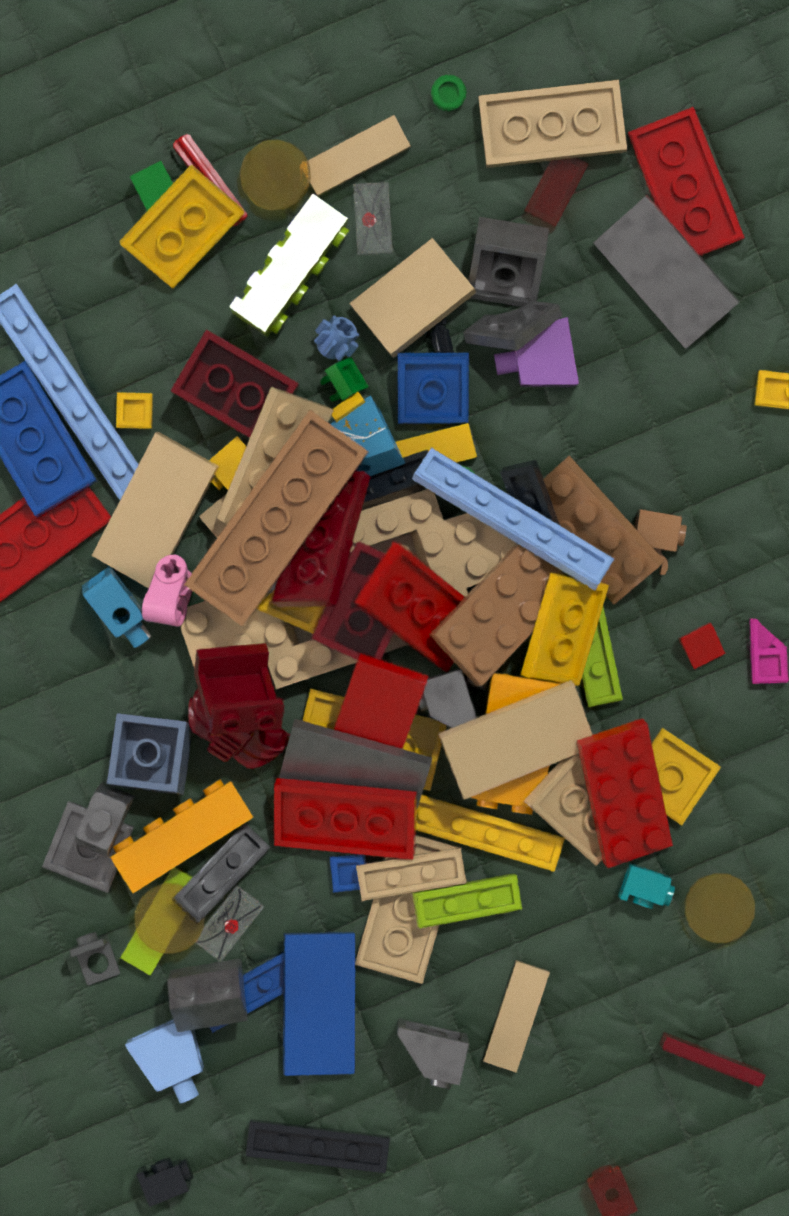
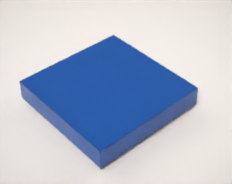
M398 353V424L468 423L469 353Z

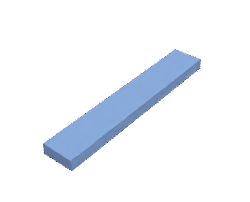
M433 448L430 449L412 477V480L593 590H596L614 558Z

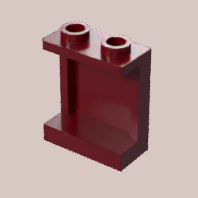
M266 643L196 649L194 676L211 736L282 729L284 703L282 699L276 698L268 671L269 650Z

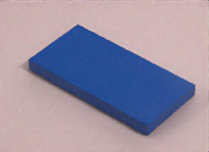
M24 361L0 375V457L33 514L38 518L98 481L28 363Z
M354 932L284 933L283 1074L285 1076L355 1074Z

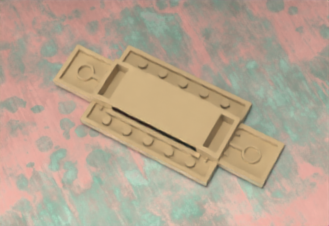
M426 489L361 511L349 558L357 541L385 554L392 543L396 542L405 547L466 597L468 595L467 588L478 584L516 542L468 513L443 520L435 493ZM204 601L187 607L185 620L180 626L194 669L196 649L266 643L269 650L268 667L276 689L357 662V660L311 639L313 633L258 609L255 610L245 626L242 627L209 602ZM393 633L384 653L408 644Z

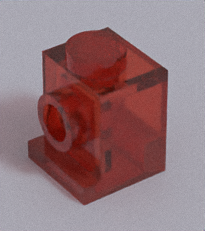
M605 1165L592 1172L593 1177L587 1179V1182L602 1216H628L638 1211L619 1166L612 1168L611 1165ZM610 1188H615L618 1190V1196L608 1199L605 1197L606 1191Z

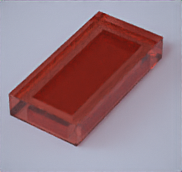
M578 158L551 160L524 212L556 227L589 164Z

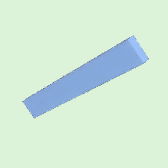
M15 284L0 294V323L119 500H121L139 464L19 286Z

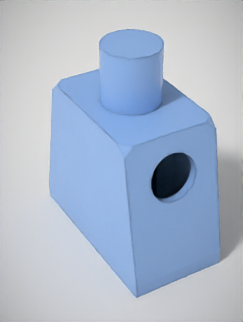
M172 1019L126 1042L127 1050L157 1092L172 1086L179 1103H184L199 1095L191 1078L202 1072L204 1068L195 1030L177 1032L174 1020Z

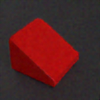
M711 622L678 638L693 669L725 654Z

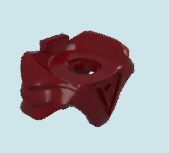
M196 689L194 697H191L189 700L188 718L190 729L194 734L209 741L208 751L223 762H228L233 757L244 767L254 769L273 761L288 745L290 733L284 729L211 736L198 689Z

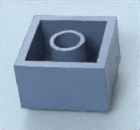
M117 713L107 784L120 788L184 795L192 730L189 727V723Z

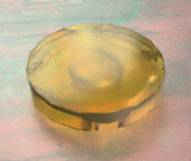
M278 139L263 141L249 151L243 159L240 169L241 186L251 201L259 207L268 210L288 209L299 203L308 191L311 181L310 164L304 153L292 143Z
M713 873L700 877L690 887L685 898L684 908L689 926L699 937L712 943H728L740 938L749 929L755 916V901L750 889L739 878L728 873Z
M163 883L152 887L141 897L135 909V926L139 938L149 948L159 953L170 954L187 950L199 939L204 928L205 916L196 924L171 900L184 887L179 883Z

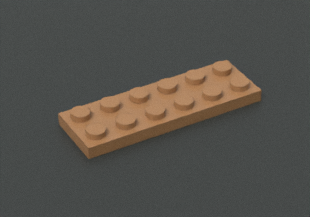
M309 410L184 585L244 627L369 452Z

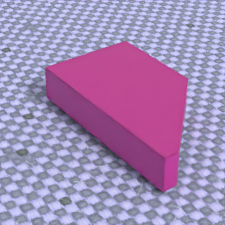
M749 619L752 684L788 682L787 647L757 619Z

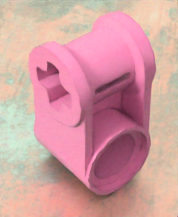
M168 555L163 557L156 565L152 582L142 604V616L145 621L177 627L183 624L192 590L184 584L192 573L187 570L186 562L182 557Z

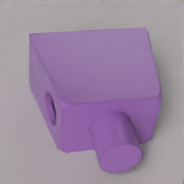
M568 317L556 320L518 351L494 354L497 375L517 372L520 387H574L579 384Z

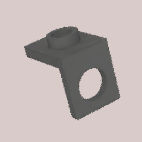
M92 932L76 938L77 944L69 951L71 957L77 956L87 985L120 974V969L107 934L97 937L96 932ZM94 953L104 954L109 962L107 970L102 973L91 971L88 966L89 957Z

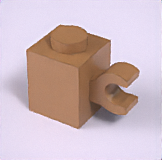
M640 509L637 510L635 529L664 560L660 565L659 575H665L668 570V561L662 555L661 550L676 552L677 545L683 546L687 526L681 525V516Z

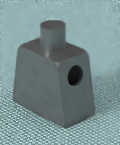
M102 782L95 790L76 833V844L109 858L135 796Z

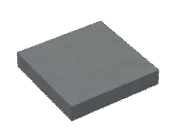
M68 801L42 867L108 893L117 872V868L110 856L116 852L112 849L108 858L76 844L75 836L87 808ZM123 823L114 846L131 836L134 826Z

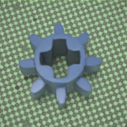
M333 315L329 322L323 319L315 330L319 336L314 342L317 344L319 352L328 359L341 361L345 355L350 357L358 348L355 340L358 338L359 333H357L355 325L347 318Z

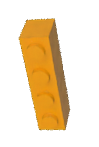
M221 779L203 790L206 796L201 800L193 803L192 799L189 798L173 809L176 814L174 817L166 822H163L162 818L159 817L143 827L146 834L139 839L133 841L131 836L113 846L116 853L110 856L132 893H135L253 818L231 781L223 784Z

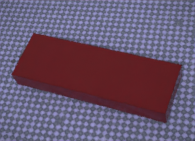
M663 1032L660 1046L664 1051L759 1087L763 1084L766 1074L761 1069Z

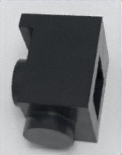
M170 1157L152 1164V1170L149 1172L146 1166H143L136 1173L149 1207L188 1192L191 1186L189 1180L194 1179L187 1159L182 1161L178 1159L172 1162Z

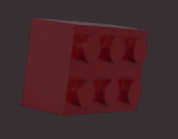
M206 329L173 385L171 392L250 438L271 387L295 395L300 385Z
M357 541L346 566L336 606L325 608L311 639L355 660H358L360 654L381 660L393 632L358 606L355 601L380 564L385 553Z

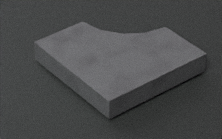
M532 301L524 307L511 312L484 315L467 328L463 334L468 344L518 351L563 315L560 306L557 304Z

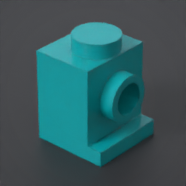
M629 863L618 897L627 901L629 895L634 896L633 903L653 909L654 903L669 906L675 886L670 885L672 879L669 876Z

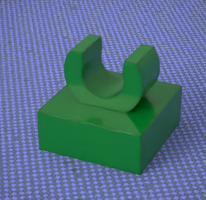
M352 357L346 358L325 370L327 375L320 380L321 385L332 382L337 392L329 397L331 401L339 399L343 401L369 387Z

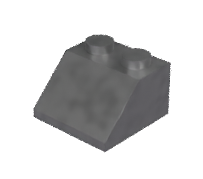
M479 217L469 275V282L474 287L476 293L470 298L524 307L532 301H537L546 256L549 228Z
M460 668L428 678L419 703L421 711L428 709L432 718L451 728L476 719Z
M241 958L171 970L168 977L169 1004L177 1032L248 1021Z
M399 1018L397 1024L398 1036L423 1076L431 1079L430 1084L447 1089L451 1088V1084L460 1085L469 1046L468 1035Z

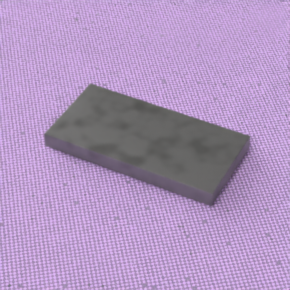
M648 195L593 242L685 349L740 302Z
M295 719L279 778L417 792L418 808L432 757Z

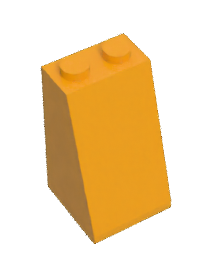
M495 672L489 678L484 715L546 691L561 683ZM549 766L472 796L471 799H478L477 806L498 809V803L512 805V812L532 815L533 809L524 800L548 775Z

